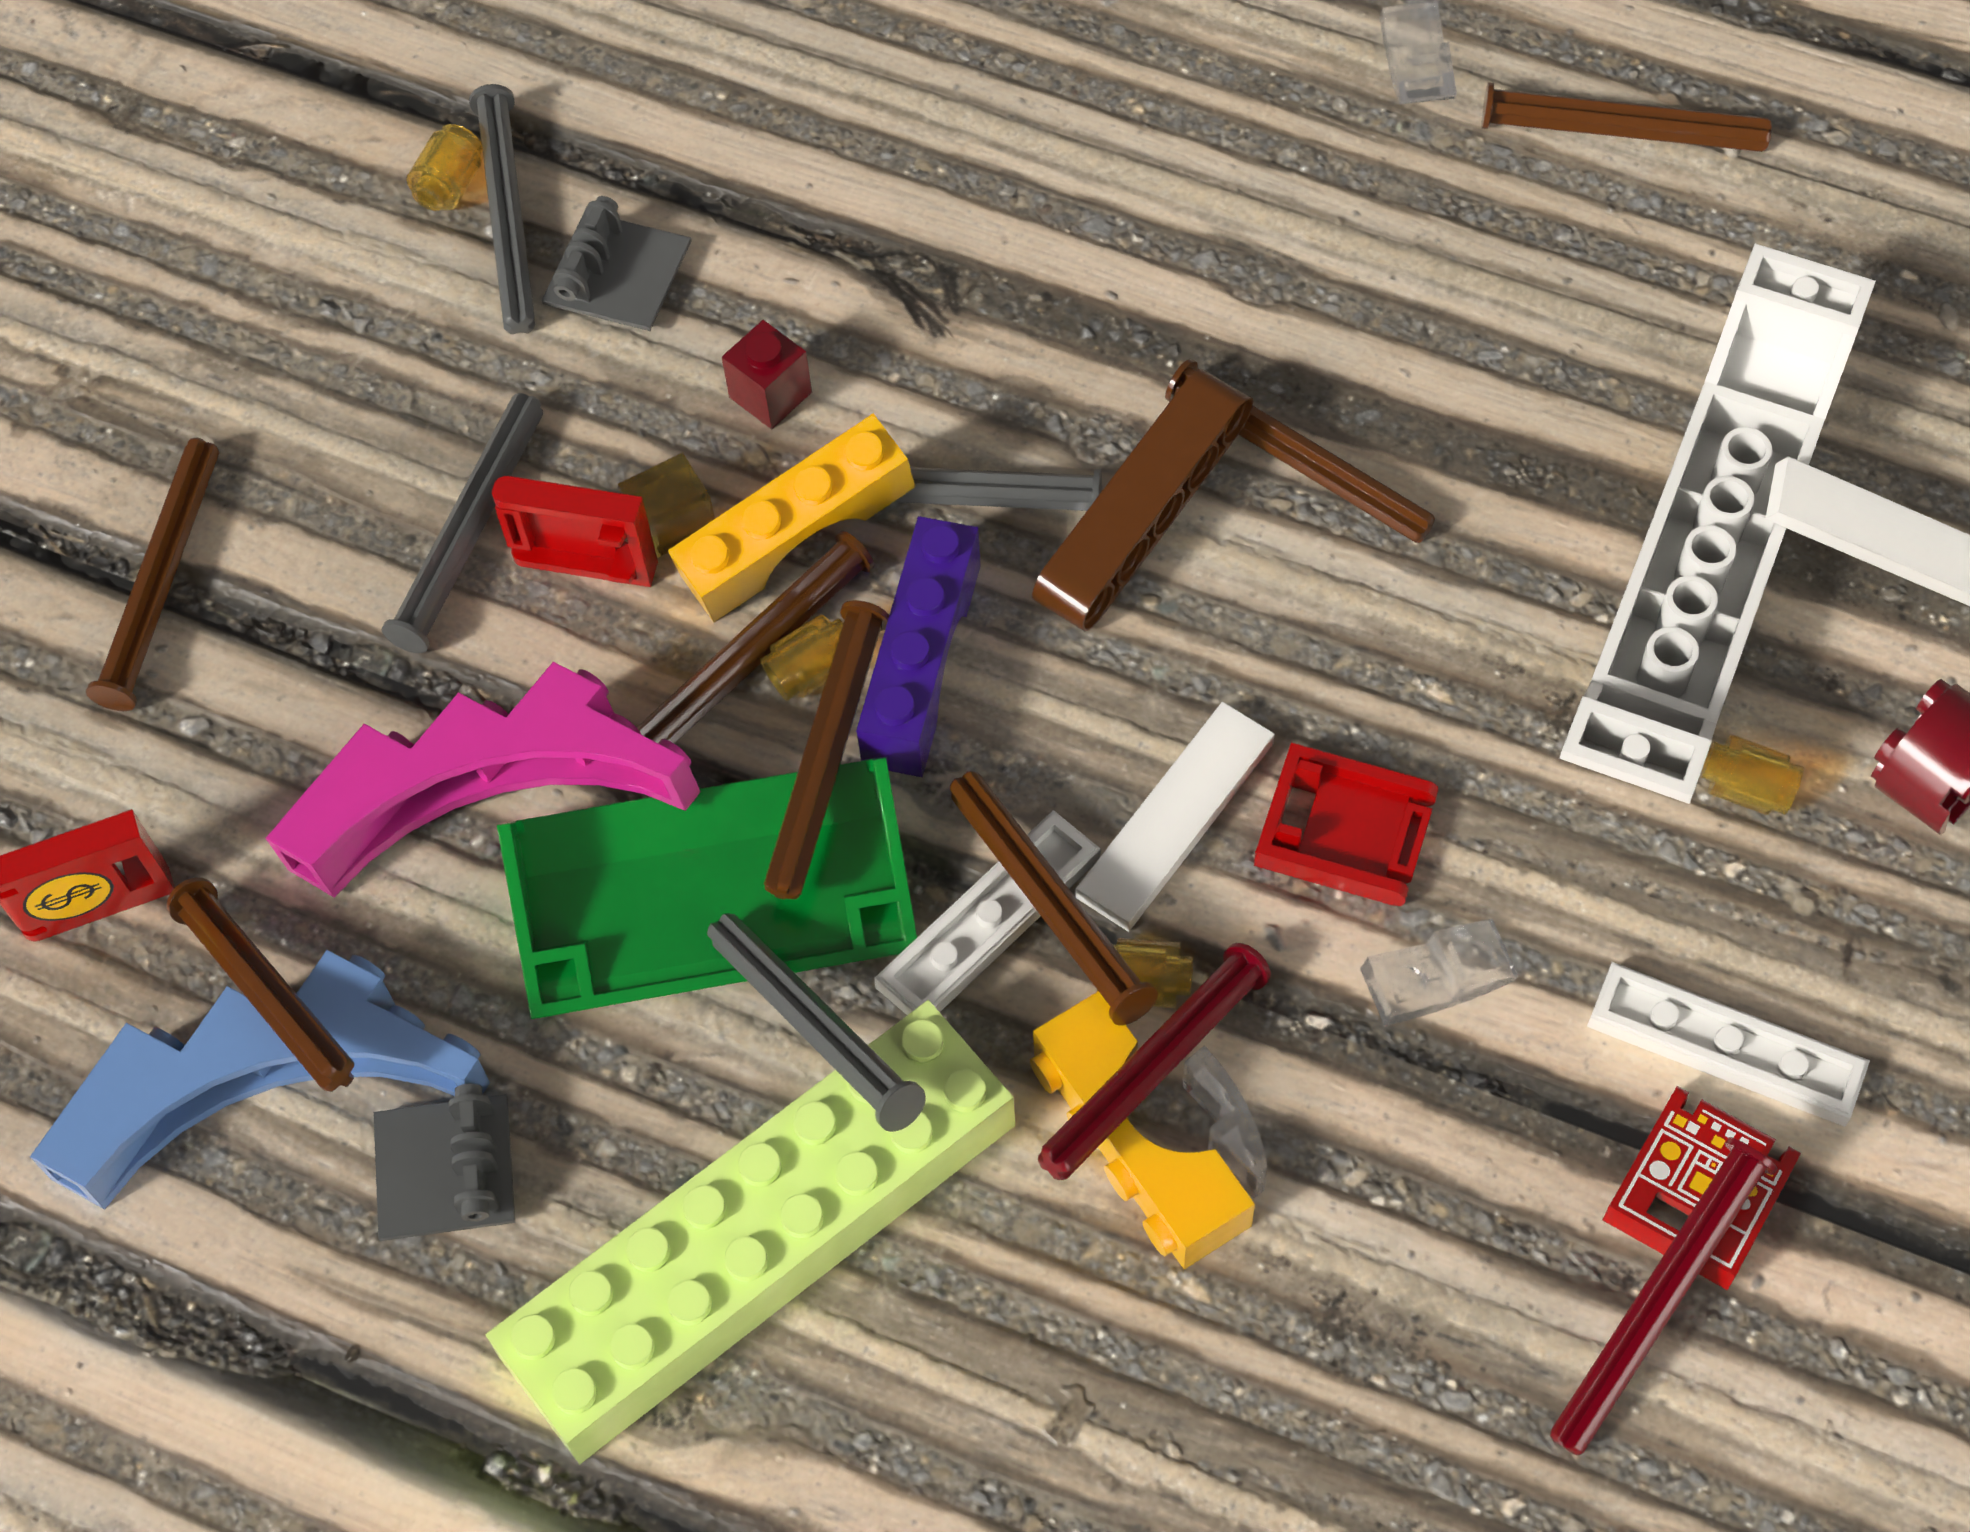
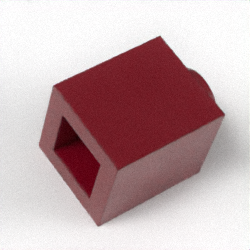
M765 320L760 321L722 356L729 398L771 430L812 393L806 351Z

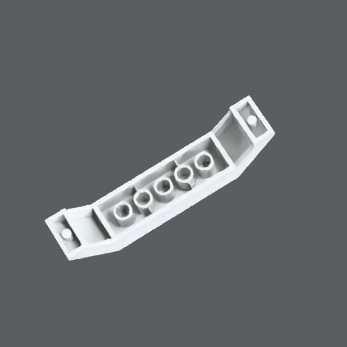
M1754 244L1703 388L1592 680L1585 695L1582 696L1559 759L1685 803H1690L1712 742L1718 718L1786 530L1785 527L1765 519L1775 464L1789 456L1809 465L1876 282L1875 280Z

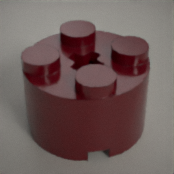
M1939 679L1919 702L1916 710L1921 714L1908 733L1900 727L1896 728L1878 749L1874 759L1879 763L1872 772L1871 777L1876 780L1875 788L1941 835L1945 832L1948 821L1954 825L1970 808V692L1958 684L1951 686L1944 680Z

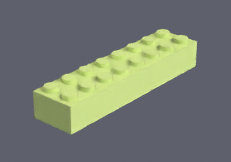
M929 1000L868 1045L904 1081H914L925 1091L926 1101L924 1108L913 1123L895 1132L884 1130L876 1121V1110L834 1070L485 1334L501 1361L579 1465L1015 1127L1014 1097Z

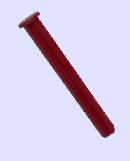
M1233 943L1225 950L1223 955L1224 963L1042 1146L1041 1153L1037 1159L1042 1169L1048 1171L1056 1180L1068 1179L1251 989H1262L1270 981L1271 972L1269 965L1257 950L1244 943Z
M1732 1137L1727 1139L1725 1146L1731 1152L1552 1427L1550 1437L1570 1453L1579 1456L1585 1452L1763 1173L1774 1175L1778 1167L1769 1158L1746 1143Z

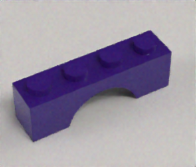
M921 516L917 517L856 729L861 761L886 757L888 771L923 778L938 723L941 685L951 640L959 619L967 617L981 566L978 527Z

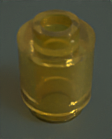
M455 124L445 125L441 131H436L430 136L406 177V182L412 191L413 198L421 206L432 211L453 210L458 206L482 165V143L477 136L468 129Z
M820 614L770 645L771 653L760 659L767 677L785 701L792 699L796 695L805 698L825 685L843 626V622L837 618L830 622L824 615Z
M1730 734L1724 745L1717 742L1712 743L1700 778L1710 781L1708 787L1709 795L1768 815L1771 810L1786 815L1799 789L1804 767L1790 762L1791 755Z
M1118 938L1117 944H1112L1140 981L1149 982L1157 989L1158 998L1153 1007L1177 1008L1178 995L1191 996L1193 956H1181V942Z

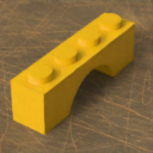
M873 413L670 548L668 552L684 582L711 620L716 622L765 589L767 580L774 568L802 541L821 529L843 520L860 519L866 521L914 489L915 483L909 461Z
M1099 991L1033 1030L1034 1057L1030 1059V1065L1044 1089L1050 1094L1058 1090L1070 1106L1071 1110L1067 1112L1068 1120L1138 1050V1041L1126 1025H1116L1110 1019V1005ZM1128 1118L1098 1147L1109 1162V1164L1104 1166V1170L1115 1191L1124 1201H1128L1132 1197L1135 1199L1147 1216V1219L1142 1223L1155 1248L1164 1257L1173 1253L1184 1270L1252 1227L1255 1203L1216 1149L1202 1152H1177L1165 1149L1143 1137L1130 1123Z

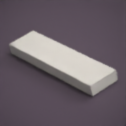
M1789 456L1775 464L1766 520L1970 606L1969 534Z
M1221 702L1076 887V898L1129 932L1273 746L1275 734L1224 702Z
M1054 810L1027 834L1069 889L1100 858L1101 848ZM998 861L875 977V988L906 1015L910 1014L927 1000L941 1012L1041 915Z
M1614 962L1611 963L1587 1027L1844 1127L1851 1118L1870 1060Z

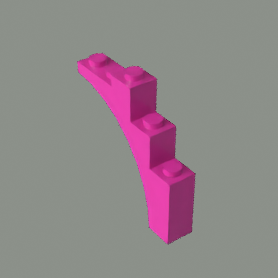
M552 662L510 714L492 701L485 700L481 705L458 692L415 744L398 732L391 731L386 736L374 728L363 724L265 839L288 871L335 898L370 861L411 831L455 808L500 793L547 785H600L645 794L686 811L701 791L689 767L691 759L680 747L666 739H661L659 743L654 742L641 735L638 728L628 719L614 713L606 697L609 694L607 687L592 673L583 669H579L575 673Z

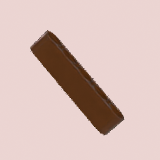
M1203 369L1194 371L1045 565L1034 585L1032 599L1084 632L1093 628L1237 438L1250 416L1253 408V398Z

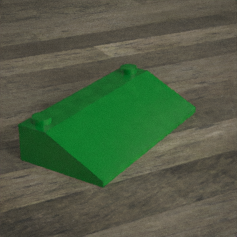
M886 757L840 764L802 894L797 899L786 898L784 900L775 897V895L765 890L764 881L798 772L701 788L700 794L686 811L649 797L505 822L497 825L531 1019L746 982L747 980L713 946L712 940L707 935L709 925L718 922L721 916L726 913L735 914L794 973L900 954L917 938Z

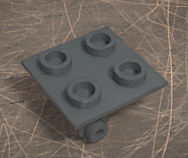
M599 196L596 201H591L587 204L545 292L542 304L651 331L691 244V237L622 221L617 212L618 204L610 197Z
M463 1084L455 1088V1097L450 1099L449 1102L373 1112L379 1241L516 1223L507 1094L487 1097L482 1095V1087L480 1085Z

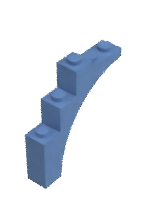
M326 950L296 994L354 1061V1068L351 1071L354 1077H383L426 1085L455 1096V1088L459 1085L478 1084L482 1087L483 1095L490 1081L479 1061L481 1054L475 1047L453 1034H447L442 1040L425 1031V1024L417 1016L395 1005L383 982L385 974L370 961L357 955H352L349 961ZM227 986L186 1045L157 1027H154L147 1034L126 1023L33 1151L30 1158L52 1181L105 1210L137 1170L183 1131L230 1104L279 1086L314 1079L246 996Z

